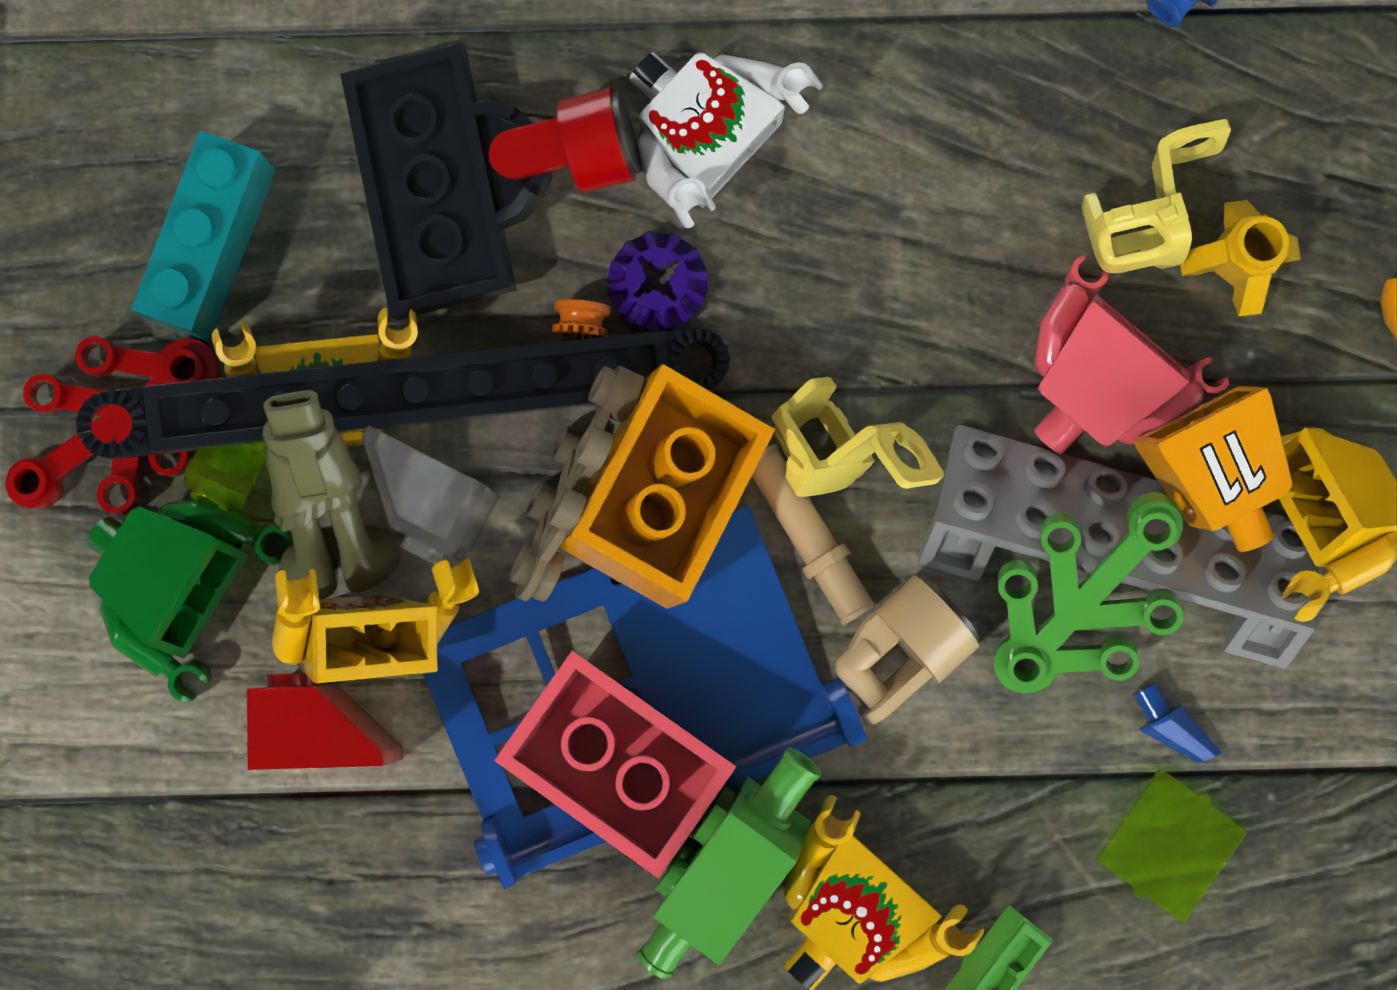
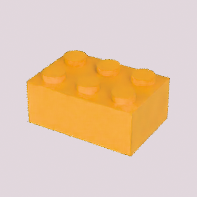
M660 365L644 379L640 395L628 418L623 423H620L603 465L594 473L582 494L586 496V503L575 528L568 533L559 548L667 609L687 602L775 429L666 365Z

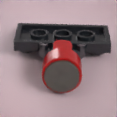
M460 42L340 74L390 317L397 320L409 317L410 309L416 315L517 291L504 230L526 220L543 202L552 179V173L557 172L558 169L570 168L573 179L582 194L635 181L636 174L640 173L641 170L636 136L627 105L622 94L615 92L613 87L558 100L557 118L532 123L516 106L497 100L477 102L467 51Z

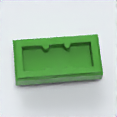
M1008 905L979 945L964 957L960 970L944 990H1016L1050 946L1053 939Z

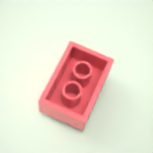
M571 651L494 760L658 879L736 768L730 761L574 651Z

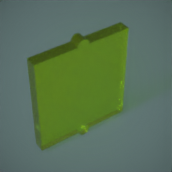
M1158 769L1098 853L1095 860L1131 885L1133 896L1140 899L1146 896L1184 924L1248 832L1211 806L1209 795L1203 793L1196 795L1168 773Z

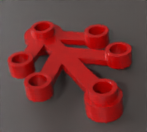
M90 336L83 339L75 351L76 363L84 372L96 377L108 376L113 371L153 378L143 386L219 378L220 375L219 362L212 349L198 340L189 338L175 340L169 343L160 353L115 347L114 344L102 337ZM97 346H104L107 353L105 362L99 367H91L88 362L90 351ZM184 359H192L195 363L193 376L187 380H179L176 375L178 363ZM37 374L25 383L23 398L28 407L43 414H54L60 410L79 412L84 404L83 402L95 393L106 390L65 385L61 380L48 374ZM46 383H51L55 391L54 398L50 403L40 405L37 400L38 389ZM108 406L96 413L100 417L92 422V431L98 440L110 444L116 439V443L129 436L132 429V419L126 410L117 406ZM77 433L43 459L28 457L13 464L6 476V491L11 500L19 506L34 510L49 508L60 499L63 493V477L95 454L84 446ZM191 451L180 452L179 463L171 469H166L161 462L162 454L149 455V462L157 473L167 477H179L190 469L193 457ZM141 457L113 459L110 477H107L100 483L96 494L97 501L103 510L117 515H127L132 509L138 507L141 500V491L137 485ZM35 471L39 477L38 488L33 493L26 494L21 486L22 478L26 473ZM124 484L128 489V499L122 506L115 507L110 501V492L114 486Z

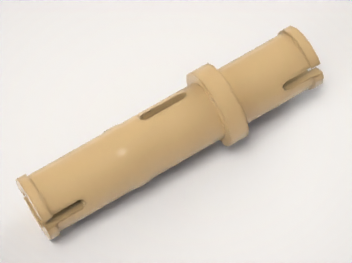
M775 443L765 449L752 474V478L774 512L776 519L780 522L805 562L806 566L802 571L808 580L813 578L816 580L840 618L841 625L845 626L876 607L877 604L871 599L847 560L851 552L846 544H837L809 496L798 497L785 478L786 461L779 451V446Z

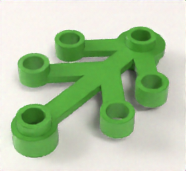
M1149 492L1137 497L1127 511L1129 532L1079 586L1076 552L1081 545V532L1077 520L1066 513H1055L1043 521L1040 528L1041 545L1044 551L1049 554L1054 613L1037 631L1035 629L1031 602L1038 591L1036 570L1030 563L1023 560H1012L1001 567L998 573V590L1001 597L1007 601L1010 635L1001 641L996 648L994 671L999 681L1005 687L1018 693H1034L1049 686L1057 674L1099 670L1112 680L1122 681L1129 679L1139 668L1137 647L1129 638L1112 636L1104 640L1101 645H1061L1074 631L1145 625L1154 634L1169 635L1181 627L1184 619L1181 602L1170 591L1157 590L1144 598L1104 601L1151 550L1160 551L1167 549L1180 538L1183 531V521L1177 503L1170 496L1159 492ZM1154 519H1161L1168 523L1167 529L1157 535L1146 533L1144 527L1149 521ZM1056 528H1066L1073 533L1071 539L1065 543H1055L1048 536ZM1022 575L1028 578L1030 582L1025 588L1016 590L1010 588L1006 581L1011 576ZM1165 605L1174 609L1173 614L1167 619H1155L1150 615L1153 609L1158 606ZM1117 651L1126 652L1130 655L1129 660L1120 665L1110 663L1107 658L1110 654ZM1022 659H1031L1038 666L1035 669L1023 671L1017 669L1015 664Z

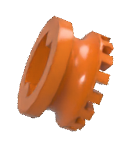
M564 299L555 301L554 311L560 314V320L557 324L552 325V335L565 339L570 338L571 335L572 340H576L578 334H581V340L587 339V335L588 339L608 337V330L603 328L602 322L604 318L610 316V306L587 300Z

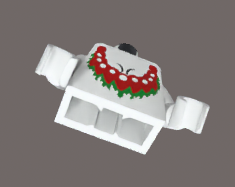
M651 52L636 66L629 78V81L652 100L639 115L642 134L637 143L647 184L674 208L682 225L685 228H691L694 226V222L688 211L696 205H700L702 208L708 206L710 211H714L716 206L712 198L782 124L785 106L779 100H786L796 113L803 114L808 110L809 105L799 92L810 86L816 87L819 90L823 87L822 83L807 64L800 62L790 64L784 68L762 61L723 54L711 58L699 52L676 73L659 56Z

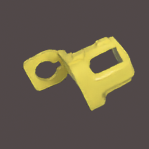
M1227 119L1185 127L1160 140L1152 163L1157 199L1114 208L1103 213L1096 193L1084 195L1082 202L1083 217L1096 260L1105 272L1123 273L1149 266L1164 269L1181 265L1185 262L1192 242V231L1181 192L1176 193L1172 165L1212 156L1223 151L1231 131ZM1200 138H1209L1205 142L1200 143L1198 145L1187 148H1181L1182 146L1193 140ZM1146 225L1154 227L1111 238V234Z
M831 377L810 379L771 416L775 429V438L788 459L786 462L785 478L798 497L822 495L845 489L857 478H860L875 462L872 457L874 452L896 483L902 488L908 489L936 484L944 476V471L926 442L917 432L902 422L867 426L855 435L848 424L849 421L840 408L828 400L837 387ZM813 418H819L837 447L835 452L827 459L821 461L818 460L799 430L807 421ZM895 439L899 445L907 448L914 454L920 464V470L907 466L899 459L894 450L893 444Z

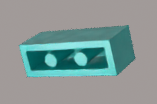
M199 130L131 308L133 312L156 325L211 343L212 332L216 329L276 171L260 151Z

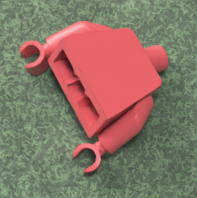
M1084 256L1078 257L1074 261L1066 275L1065 286L1061 288L1040 322L1034 361L1038 372L1043 376L1037 389L1055 405L1035 427L1034 432L1043 443L1060 455L1070 447L1083 431H1086L1104 447L1110 446L1116 440L1133 445V440L1201 406L1203 399L1221 393L1229 385L1227 376L1216 381L1211 386L1204 383L1202 369L1205 365L1211 363L1212 358L1206 357L1185 369L1101 298L1098 293L1107 282L1109 273L1103 271L1098 281L1094 283L1084 281L1078 273L1080 266L1086 258Z

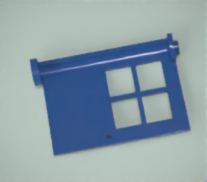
M749 505L736 509L732 513L690 598L685 603L667 609L601 571L591 568L557 582L545 602L532 597L527 602L514 599L452 624L437 644V672L423 673L482 817L481 829L483 836L474 840L476 853L487 876L497 873L503 890L516 885L517 878L607 841L555 804L523 815L505 769L494 761L498 756L496 745L508 741L522 720L492 733L489 732L462 665V662L526 637L547 686L556 673L539 631L604 606L632 675L617 682L629 691L637 688L643 701L736 766L721 790L725 786L731 790L739 788L747 776L756 781L770 775L789 747L812 758L844 744L853 747L868 740L844 682L838 677L821 685Z

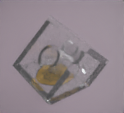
M368 425L362 439L391 528L406 535L400 547L433 564L448 560L449 557L463 562L465 558L469 557L500 496L479 481Z

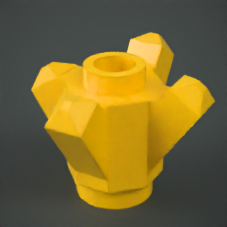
M1248 200L1224 203V232L1216 242L1190 249L1185 262L1179 265L1182 276L1200 275L1214 271L1234 287L1232 300L1239 317L1262 314L1271 275L1276 272L1281 264L1301 260L1298 237L1288 234L1284 226L1276 219L1266 214L1261 215Z

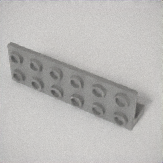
M958 425L951 439L937 510L921 545L918 565L979 582L995 546L1050 562L1049 554L1044 551L1041 545L1040 528L1048 516L1055 513H1066L1074 517L1080 526L1081 545L1076 552L1077 570L1091 573L1129 532L1127 511L1131 503L1145 493L1159 492L1166 495L1167 493L1160 483L1154 479L1066 454L1060 455L1052 450ZM1264 511L1275 537L1269 543L1246 552L1237 551L1227 526L1209 531L1190 526L1182 517L1183 531L1178 541L1167 549L1160 551L1151 550L1122 580V583L1150 591H1170L1179 599L1236 615L1225 633L1224 652L1282 669L1287 668L1316 628V617L1305 622L1294 619L1299 609L1311 601L1306 595L1296 592L1284 599H1281V595L1293 576L1298 572L1309 570L1319 573V567L1315 566L1291 520ZM1154 519L1145 525L1144 531L1151 535L1161 534L1167 529L1168 523L1161 519ZM1056 528L1051 531L1048 537L1055 543H1065L1071 539L1073 533L1066 528Z

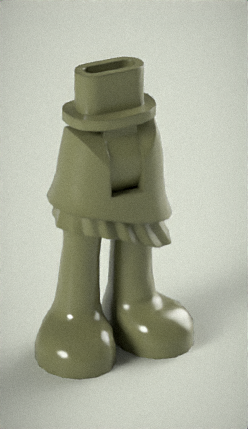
M311 390L280 394L268 398L263 404L268 421L263 427L262 436L267 445L266 459L272 486L271 506L276 514L274 522L283 532L291 530L293 544L286 549L280 559L279 571L286 570L287 580H297L307 577L309 569H315L319 599H325L334 594L338 585V566L330 546L324 541L318 520L319 517L328 511L340 552L342 573L346 587L350 592L358 593L375 587L386 580L399 567L401 556L396 539L385 530L375 527L365 528L356 498L357 491L362 484V480L359 478L360 470L358 465L352 460L340 432L334 426L331 413L328 410L321 409L317 393Z

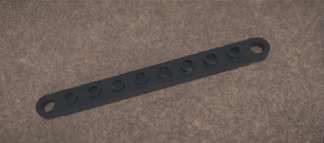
M694 328L158 384L95 393L83 402L84 404L77 413L76 428L81 442L93 454L105 459H123L265 442L262 436L263 427L268 421L263 407L264 402L272 396L297 391L311 390L316 392L321 409L328 410L331 413L334 426L342 434L596 405L590 402L588 398L593 383L604 366L615 370L618 365H621L642 375L645 379L660 365L664 364L709 390L724 379L729 370L730 356L728 355L727 344L723 343L719 335L714 334L709 329ZM688 344H700L711 354L712 368L706 377L695 378L683 370L684 367L680 363L682 360L680 355L683 352V348ZM108 406L123 408L130 414L132 419V429L129 436L116 444H106L98 440L92 431L94 416L98 411Z

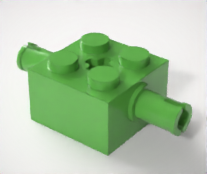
M789 747L784 752L781 761L762 785L747 776L736 792L725 786L703 816V822L693 836L695 840L689 836L666 867L667 871L655 887V890L663 895L653 916L660 924L636 954L639 962L649 972L657 977L669 979L676 966L692 946L714 963L720 965L796 864L810 821L794 809L813 782L817 781L822 774L819 766L808 756Z

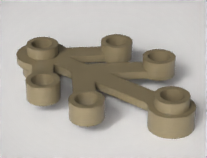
M618 365L615 370L604 366L597 375L588 398L590 402L598 405L590 426L585 433L567 425L561 431L551 454V460L563 465L558 488L555 490L540 483L534 491L525 513V518L536 522L537 526L532 547L528 545L522 547L510 572L509 581L517 584L515 592L517 599L527 602L532 597L545 602L552 593L565 560V555L557 552V549L579 521L586 503V496L581 493L594 473L603 465L613 442V434L604 431V428L609 418L623 423L628 418L643 386L644 377L621 365Z

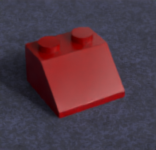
M305 673L267 674V687L247 688L248 770L385 766L403 759V746L339 685H320V683L313 682Z

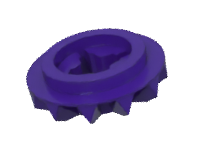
M648 231L642 236L626 241L615 258L610 262L608 291L611 301L622 318L639 329L658 332L679 328L689 322L703 305L708 288L707 270L697 248L692 247L676 233L665 234ZM642 261H645L648 266L652 265L659 272L667 267L670 269L675 264L678 265L674 269V274L669 278V286L672 289L671 293L676 299L672 302L667 295L663 296L658 290H653L648 294L643 293L640 297H636L642 292L641 288L647 282L644 267L641 264Z

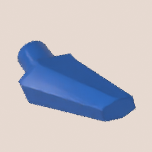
M1155 682L1133 694L1148 720L1139 728L1141 732L1197 763L1222 753L1186 713L1182 705L1169 707Z

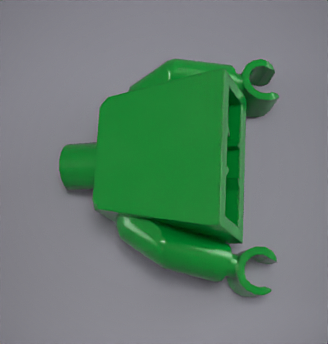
M205 499L167 502L157 513L138 506L130 511L123 524L113 517L101 519L92 528L88 537L89 547L102 556L89 576V586L102 599L99 609L111 645L154 677L160 673L168 678L167 686L169 693L174 699L181 702H190L197 697L191 690L186 689L182 685L180 680L182 672L190 671L206 683L211 681L212 674L209 667L199 660H188L181 664L173 658V655L185 659L250 555L243 549H240L245 543L254 547L256 554L263 562L276 566L280 565V560L264 554L262 548L264 540L270 535L277 534L293 542L288 531L283 532L278 526H269L261 530L252 526L253 519Z

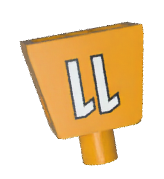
M1238 386L1133 440L1136 449L1167 495L1177 503L1181 516L1190 526L1209 531L1227 526L1239 552L1259 548L1273 540L1275 535L1262 507L1288 494L1292 489L1293 483L1272 399L1267 388Z

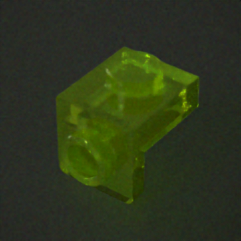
M263 442L197 450L194 459L190 460L185 470L182 486L192 490L190 495L194 500H210L218 504L220 509L227 511L228 507H232L242 512L266 462L267 445Z

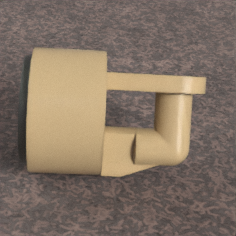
M913 575L860 624L848 648L836 660L835 671L838 677L862 703L858 710L860 717L868 725H874L893 713L929 679L937 684L943 681L979 648L977 640L980 636L966 616L941 589L927 577L922 576L918 578ZM897 644L910 659L882 683L870 668Z

